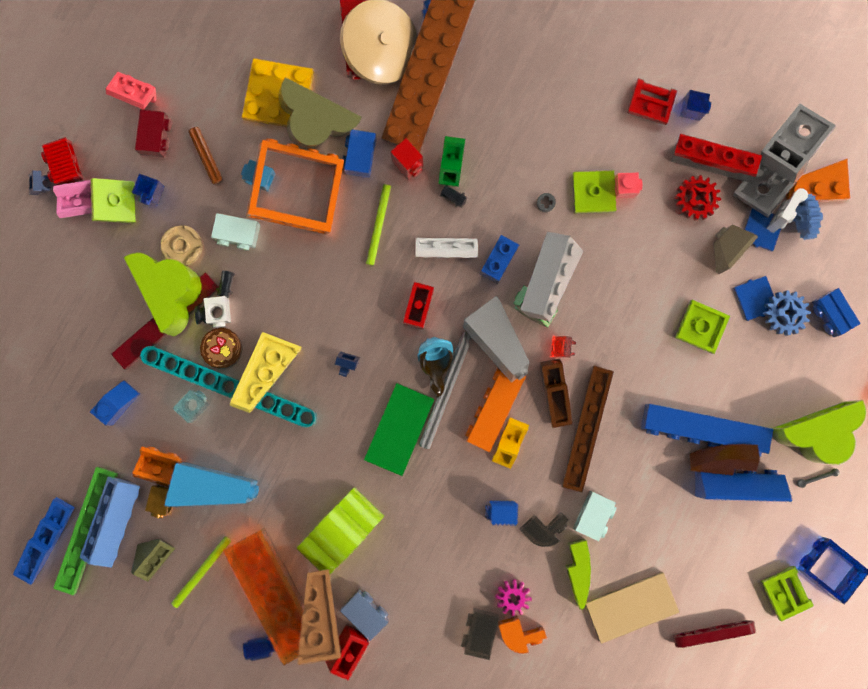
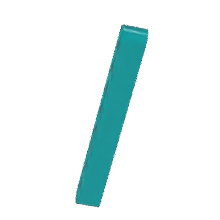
M148 346L141 351L140 357L143 363L229 398L233 397L240 380L156 347ZM155 351L157 355L156 359L151 362L149 360V354L150 352ZM174 358L176 366L170 370L168 368V361ZM190 366L195 368V374L192 377L187 375V369ZM209 374H213L215 377V381L211 385H208L206 382V377ZM232 381L234 390L228 393L225 390V385L227 382ZM267 392L255 406L259 410L302 427H312L317 422V414L314 410L270 392ZM270 396L273 399V405L270 408H266L263 401L266 397ZM286 404L291 405L293 408V412L289 416L283 413V407ZM305 412H309L312 415V421L309 424H305L302 421V415Z

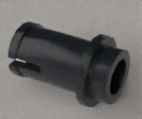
M445 185L440 194L441 197L454 203L455 207L461 208L468 198L464 192L461 194L448 185Z
M222 271L219 288H216L217 296L229 298L230 294L233 293L231 288L235 273Z

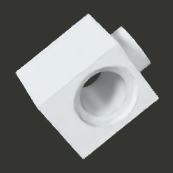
M225 296L204 298L207 324L213 325V328L225 327L226 323H231L229 298ZM216 308L222 309V315L219 318H214L213 316Z

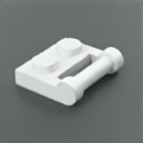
M798 189L791 199L785 200L780 205L767 230L774 233L779 228L783 229L787 223L793 221L797 214L795 209L798 204L805 201L808 197L805 189Z

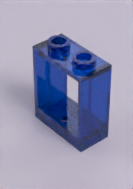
M819 538L814 542L812 551L800 560V566L797 570L835 601L845 605L868 576V569L830 538ZM827 548L852 567L835 590L831 589L810 571Z

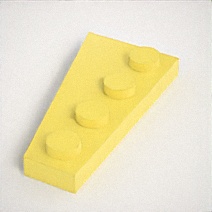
M262 332L230 401V406L251 413L300 352L301 347Z

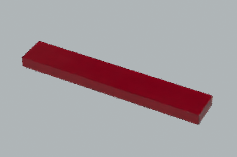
M206 272L199 277L201 280V293L198 299L193 304L187 306L189 315L195 311L196 306L204 303V298H210L216 292V288H219ZM153 317L112 352L111 355L126 370L140 358L141 351L145 347H153L167 334L160 331Z

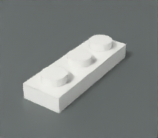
M416 238V257H478V240L466 238Z

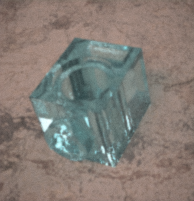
M189 390L173 409L187 423H193L210 404L206 402L208 398L201 391ZM192 399L197 402V408L194 411H191L188 407Z

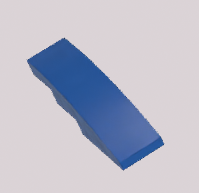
M58 497L52 500L45 517L40 520L33 537L28 540L13 573L14 576L30 585L34 583L58 542L75 508L74 506Z

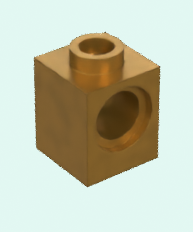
M160 485L151 486L145 511L151 512L150 516L163 518V516L171 514L172 507L164 506L169 490L168 487Z

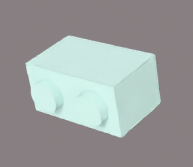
M216 213L211 238L217 241V245L229 247V244L237 245L238 249L249 251V248L256 249L260 224L255 220Z
M589 491L573 529L597 541L600 538H604L608 530L606 524L609 518L612 519L616 512V507H614L616 502Z

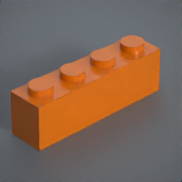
M496 369L492 380L495 382L492 388H487L483 396L486 401L483 407L478 406L475 412L476 422L474 426L469 425L465 436L468 437L467 442L487 452L491 451L526 376L521 380L516 379L511 383L500 369Z

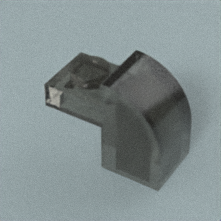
M560 512L545 526L533 515L519 529L535 545L549 547L559 542L554 534L556 532L560 534L568 526L566 523L569 519Z

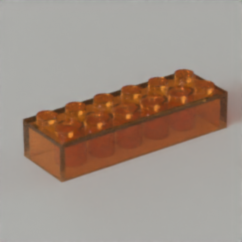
M264 527L226 548L223 552L284 666L297 659L299 655L304 600Z

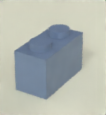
M359 589L341 607L340 611L371 641L388 624L389 618L387 616L389 614L382 606L377 607L372 602L374 599L367 591L362 592Z

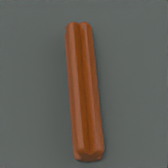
M198 127L189 129V135L213 184L220 183L222 177Z

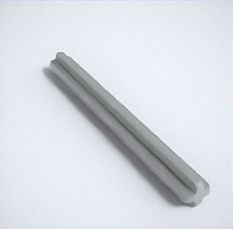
M465 331L461 335L451 365L445 376L444 392L437 398L419 445L425 449H429L471 343L472 337Z

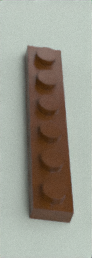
M592 366L561 486L563 488L583 493L614 373L612 370Z

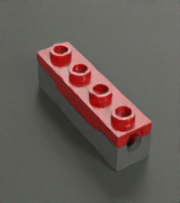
M680 134L671 162L752 183L757 175L762 155Z

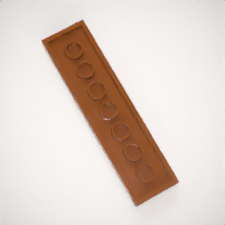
M431 0L381 139L399 145L407 138L419 152L421 151L476 0Z

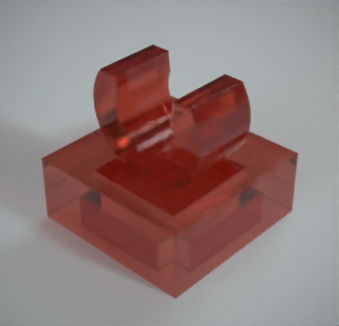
M553 336L551 357L571 358V356H575V353L571 352V347L576 345V342L569 336Z

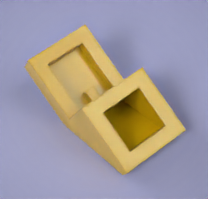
M511 417L509 418L492 462L510 469L512 468L518 456L521 443L528 431V424Z

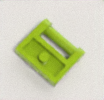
M790 566L784 569V571L761 581L776 616L781 622L814 606L812 600L808 599L799 580L796 566ZM790 578L800 600L799 604H796L785 579Z

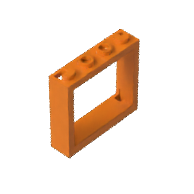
M267 138L262 140L259 145L246 217L325 235L329 234L332 228L344 160L339 159V156L336 154L328 153L323 155L319 154L318 150L311 148L307 150L298 149L299 146L295 144H278V141L275 139ZM267 150L335 166L325 222L256 207Z

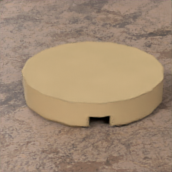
M185 225L174 226L168 229L161 238L160 243L161 252L165 259L177 260L186 266L198 260L203 247L199 234L194 229Z

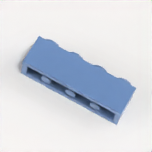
M108 476L80 558L86 563L112 568L118 555L119 545L125 535L127 522L131 518L134 502L138 498L140 486L128 480Z

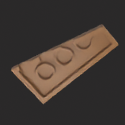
M329 569L307 573L297 665L341 658Z

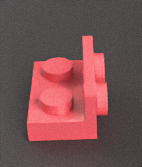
M120 72L116 73L105 88L107 95L143 110L149 102L155 103L157 100L155 87Z

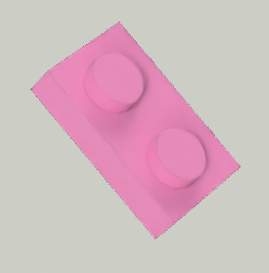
M91 180L53 186V191L57 196V215L59 218L92 213Z

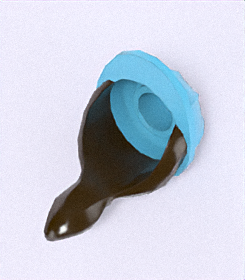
M432 337L427 338L420 345L417 356L421 369L430 377V388L438 398L444 392L445 386L442 376L451 365L453 345L450 341Z

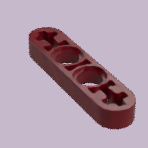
M744 620L674 634L673 637L675 647L684 648L752 635L756 633V628L753 620Z

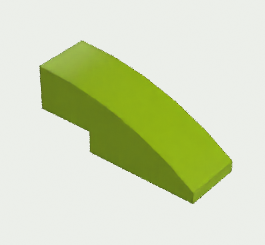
M584 538L568 543L573 563L565 565L576 604L580 610L585 608L591 580L590 553L587 540Z

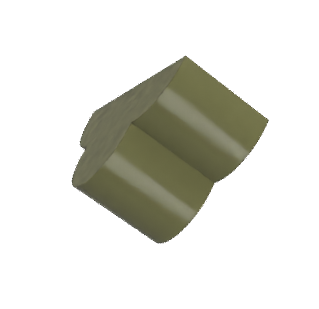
M286 77L279 89V103L282 109L290 115L287 122V134L292 143L298 145L299 148L314 149L320 146L329 136L339 137L346 135L359 124L362 118L356 113Z

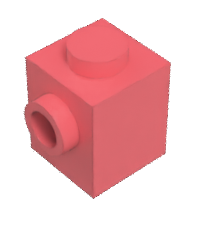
M639 172L618 173L615 176L616 199L635 198L642 191V179H639Z

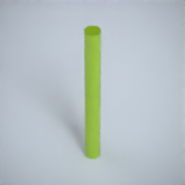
M383 184L366 264L374 266L391 189V186Z
M225 536L171 602L175 608L181 605L231 543L229 538Z

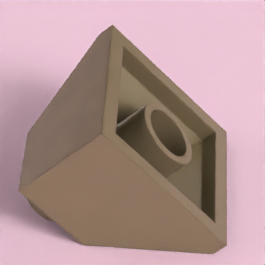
M733 224L728 228L723 227L716 234L718 239L714 242L716 272L721 274L731 269L758 236Z

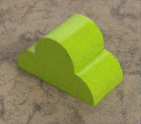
M132 253L125 256L124 259L160 331L173 337L180 334L188 324L189 314L187 306L193 304L201 293V280L198 274L186 265L173 259L158 262L143 253Z
M863 400L845 401L773 427L771 428L773 429L772 436L781 445L798 447L801 454L811 462L833 465L844 463L854 453L855 437L853 431L857 430L865 420V404Z
M354 487L296 549L319 571L329 569L331 574L360 545L385 515Z

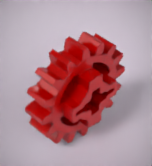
M699 175L697 179L691 176L689 181L685 179L682 182L683 186L677 188V191L680 193L675 195V198L679 199V202L675 205L682 207L680 214L686 212V218L688 219L690 216H693L694 221H697L699 217L705 220L707 215L712 216L714 214L713 210H717L720 207L716 203L721 201V198L717 197V194L721 191L714 189L717 183L710 184L709 177L704 181L702 175ZM699 195L701 199L697 201L695 197Z

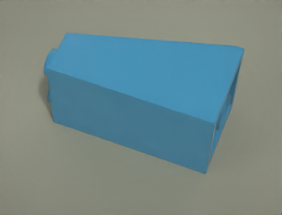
M187 462L176 463L164 506L245 504L253 501V498H257L259 492L258 480Z

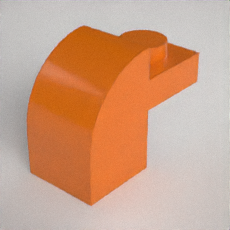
M518 616L497 621L504 643L510 650L516 653H529L526 644L538 645L543 642V639L547 638L543 626L522 631Z

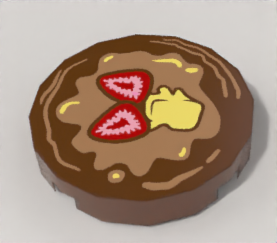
M222 327L207 332L200 345V352L204 361L211 367L218 369L229 368L236 364L243 350L238 335L232 330Z

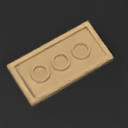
M663 572L586 602L587 610L601 644L680 613Z

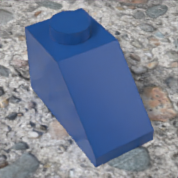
M123 380L106 393L92 408L90 413L105 426H113L140 393Z

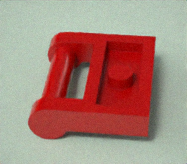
M638 78L627 113L666 125L677 90L658 87ZM641 90L665 97L667 102L641 94Z

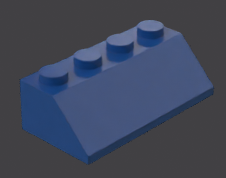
M735 469L733 475L695 471V497L708 500L792 502L786 477L783 474H778V470L765 469L764 473L744 470V473H736Z

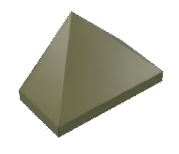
M160 539L137 544L131 573L148 582L175 550L174 546Z

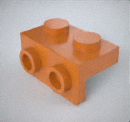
M141 447L139 450L140 457L132 473L133 477L169 487L175 464L182 463L181 458L174 453H162L154 447Z

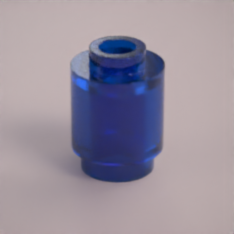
M269 635L249 639L248 642L243 643L245 660L255 661L269 658L276 651L275 641L270 639Z

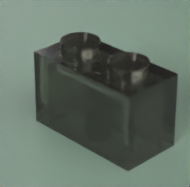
M473 608L472 614L468 613L466 626H469L467 635L463 634L461 647H464V654L490 660L499 620L498 614Z

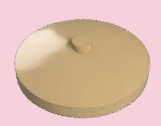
M367 0L353 8L345 17L340 31V45L347 64L359 77L375 84H390L403 78L418 35L412 20L400 7L386 0Z

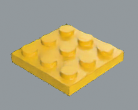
M253 58L242 119L287 127L290 115L282 109L279 103V89L286 77L311 90L314 70Z

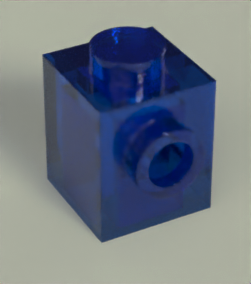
M689 90L684 97L680 117L700 121L710 112L712 104L709 101L710 94Z
M139 174L132 194L139 198L138 202L148 206L151 203L158 205L165 186L159 180Z

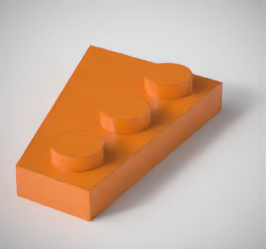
M848 159L802 175L787 193L786 200L791 199L798 189H805L808 194L815 195V201L849 200Z

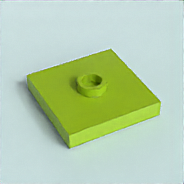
M614 170L573 172L575 214L617 211Z
M92 178V221L135 223L134 181Z
M690 300L675 338L708 353L715 354L730 316L697 301Z

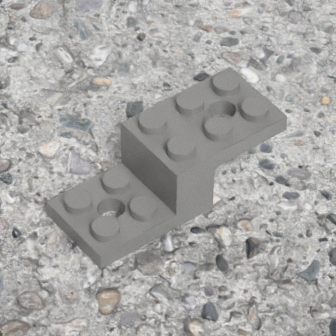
M799 104L761 151L762 159L753 182L743 181L734 192V196L768 218L804 174L809 160L833 132L836 125ZM806 128L810 131V134L802 136L799 130ZM765 185L769 188V192L762 194L758 191V187Z

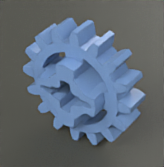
M808 194L807 199L798 204L795 209L797 214L793 219L797 232L800 233V238H803V240L817 238V234L820 233V222L823 220V213L820 211L818 200L815 201V195L812 196V194Z
M789 290L783 291V294L781 292L775 293V297H770L769 301L771 303L765 304L768 311L763 313V315L769 318L765 323L772 324L770 330L777 329L778 335L784 332L785 336H789L791 333L798 334L799 329H805L806 327L803 323L810 321L806 318V315L811 314V311L806 310L809 303L803 304L802 302L805 297L797 298V292L790 294Z

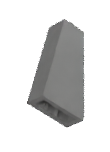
M496 296L465 318L463 328L512 383L514 380H521L527 375L530 362L499 298Z

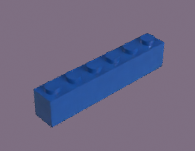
M645 404L641 429H646V434L659 436V432L666 433V438L679 440L680 437H685L687 442L695 444L705 441L708 442L707 446L710 447L729 444L758 445L760 457L762 453L769 454L773 429L654 404Z

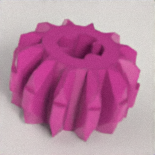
M512 579L511 586H509L508 581H504L506 588L504 589L499 586L498 590L502 594L495 595L496 599L501 600L497 603L498 608L504 606L502 610L504 614L510 609V615L513 617L515 616V610H518V613L522 615L521 607L529 609V605L525 602L532 600L530 596H526L530 592L529 588L523 589L525 584L522 581L517 586L516 579ZM514 593L515 596L519 595V597H516V602L508 600V598H511L510 594Z

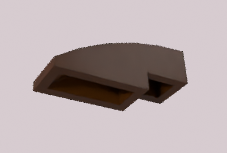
M554 359L539 362L552 428L572 425L568 387L565 382L562 361Z
M752 444L714 446L689 454L690 471L724 475H733L735 469L757 472L760 462L758 445Z

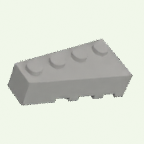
M552 232L546 233L520 309L528 317L550 322L556 313L558 304L584 252L571 236Z

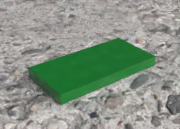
M396 383L364 460L403 476L435 399Z

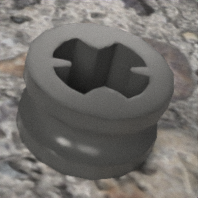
M550 193L541 194L537 200V207L542 212L552 211L556 204L555 197ZM546 197L549 202H552V205H549L548 208H544V204L540 202L541 200L544 201Z

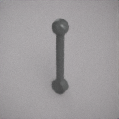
M834 468L831 472L807 480L800 479L797 481V485L804 488L806 484L830 476L836 477L840 474V471Z

